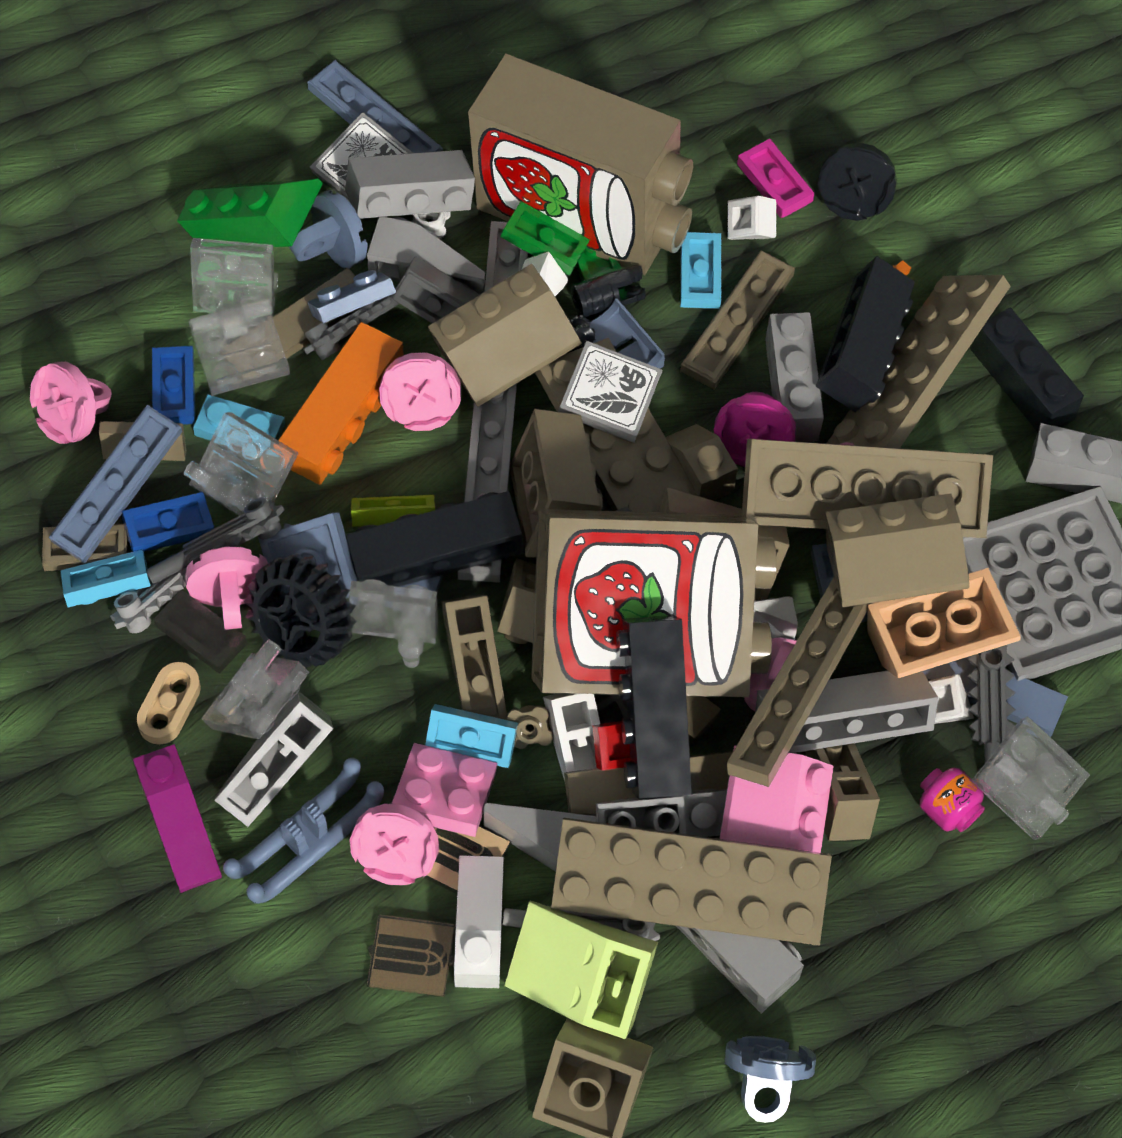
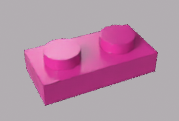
M771 139L738 155L737 165L761 195L776 199V213L781 219L813 202V190Z

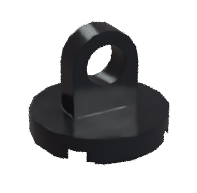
M859 142L842 145L832 151L822 164L818 180L819 192L821 191V196L824 198V203L828 209L841 218L855 221L866 220L867 217L874 216L875 214L877 216L884 212L893 200L897 184L895 166L887 154L873 145Z

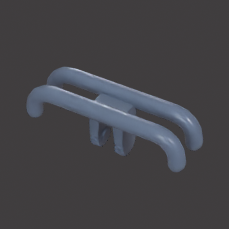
M356 758L346 759L343 764V770L330 785L311 801L306 802L292 817L287 818L281 823L280 827L240 860L230 858L225 861L223 865L224 873L231 879H240L256 870L285 844L297 855L262 885L252 883L248 886L246 893L251 902L260 904L273 899L354 830L358 818L369 808L379 806L383 798L384 787L378 781H373L367 786V792L361 801L327 829V822L323 812L339 800L356 782L361 769L360 762Z

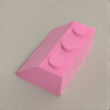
M788 753L769 787L730 775L720 839L821 853L834 766L805 755Z

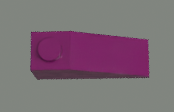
M175 744L134 758L133 762L140 785L180 893L222 878Z

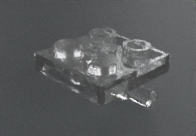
M201 238L192 239L190 255L193 312L262 318L273 317L275 310L274 288L277 289L279 278L278 273L274 272L273 245Z
M269 298L241 305L240 301L217 307L214 313L189 319L190 332L211 396L290 374L289 365L271 315L273 311Z
M227 412L223 414L200 463L197 464L191 461L187 465L184 475L191 479L189 483L191 487L203 492L206 496L240 516L244 514V507L256 498L264 497L269 504L275 501L298 452L232 412Z
M374 579L363 582L351 581L349 603L356 605L351 616L357 621L353 626L352 633L398 639V651L403 656V663L410 668L416 667L420 662L424 643L436 644L438 632L437 592L429 591L420 585H408L406 587L389 586L382 581Z
M267 640L257 654L251 653L201 719L212 730L260 739L263 734L273 727L276 716L285 704L296 696L300 690L301 683L310 672L300 661L277 658L276 656L281 651V648L275 642Z
M1027 716L1020 719L975 775L972 782L1033 840H1036L1044 835L1053 822L1059 825L1068 817L1069 812L1065 809L1066 805L1090 774Z

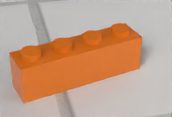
M360 322L276 443L278 464L318 485L322 484L328 474L333 475L342 463L343 452L350 442L354 444L360 438L365 426L364 421L370 412L375 413L381 407L379 389L385 369L395 359L404 356L403 342Z

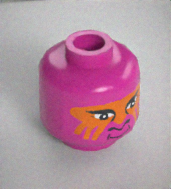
M937 768L920 785L924 790L920 798V808L944 831L957 829L959 832H963L978 819L985 809L981 804L984 797L982 789L960 768H950L944 772Z

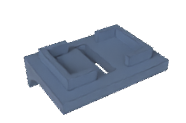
M617 298L614 299L613 304L607 311L590 322V327L594 328L596 332V340L593 343L609 338L616 349L632 339L634 343L617 353L659 369L664 367L665 354Z

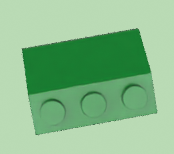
M319 179L234 184L196 189L186 199L185 206L177 222L204 251L289 247L293 245L323 183Z

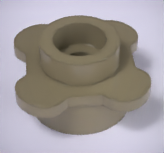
M529 705L521 709H512L508 713L507 720L518 723L514 743L516 748L524 749L527 745L536 743L546 746L552 742L553 732L548 729L549 712L545 707ZM531 724L534 726V729L528 730L526 726Z

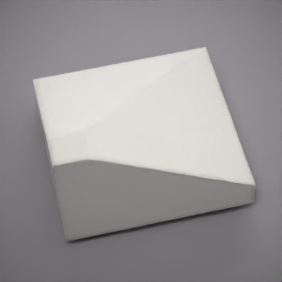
M956 674L928 680L938 696L935 724L974 718L973 714L968 710L971 708L960 675Z

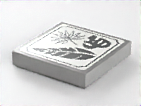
M362 112L310 166V169L324 183L349 201L345 191L348 158L412 154L413 152Z
M586 341L558 412L581 415L583 424L635 443L663 370Z

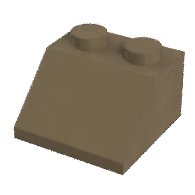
M567 1018L555 1040L532 1118L586 1138H622L641 1088L653 1047L630 1038L623 1039L581 1025Z

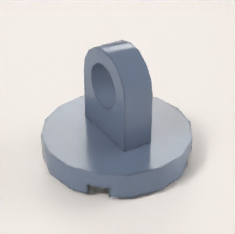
M327 190L318 194L311 207L313 225L298 233L293 245L289 246L290 250L298 261H306L327 252L333 261L342 268H352L362 263L366 258L368 246L366 240L362 242L360 240L358 232L363 230L362 222L354 207L338 192L333 194L332 190Z
M745 1036L737 1039V1043L732 1040L726 1043L725 1064L731 1069L743 1073L741 1101L752 1118L764 1123L773 1122L787 1111L792 1081L809 1079L815 1073L816 1055L813 1051L805 1046H799V1052L789 1050V1043L784 1042L785 1040L762 1036ZM767 1087L776 1090V1098L772 1105L766 1108H759L754 1105V1098L759 1090Z

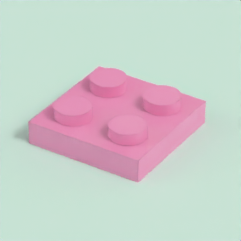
M414 743L392 804L404 805L418 811L431 822L433 827L475 837L496 775L497 763Z

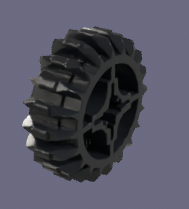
M299 553L289 555L288 557H278L258 570V573L255 575L256 578L247 586L251 593L248 594L244 602L251 607L245 617L255 623L251 633H259L263 639L260 647L269 646L273 649V659L284 656L287 666L298 663L301 669L311 667L312 665L315 667L324 665L331 658L333 659L338 656L353 637L350 630L353 629L357 622L349 615L353 612L356 605L347 602L345 598L350 589H341L338 584L341 575L331 576L328 573V563L317 566L314 556L302 559ZM282 585H289L290 591L288 593L281 592ZM311 631H320L319 637L310 636Z

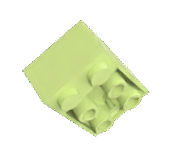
M530 900L504 986L581 1025L626 1039L636 1018L658 942L558 909H551L549 906Z

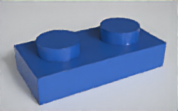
M193 346L152 348V408L171 421L183 425L195 424Z
M203 492L122 511V520L132 552L142 549L143 552L192 541L214 529Z

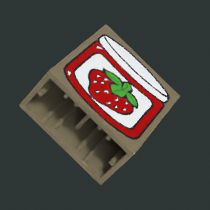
M505 54L468 111L477 209L509 221L520 201L590 239L587 248L596 251L597 257L607 261L610 257L619 261L620 265L625 268L634 265L642 266L643 275H646L660 249L676 253L686 238L692 220V209L679 204L687 190L693 172V160L680 155L681 120Z
M538 509L531 679L542 693L620 694L619 675L626 674L625 656H618L616 632L617 630H623L622 619L675 615L682 619L686 696L750 697L751 674H767L771 663L772 638L770 626L767 622H753L755 588L771 589L774 583L776 573V547L774 539L772 537H758V523L742 515Z

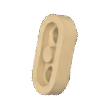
M174 662L163 667L158 673L137 714L138 728L146 741L153 744H166L174 740L180 733L201 690L198 673L191 665L183 662ZM182 684L186 686V689L181 693H175L172 691L173 687ZM159 720L168 722L166 727L162 729H155L153 725Z

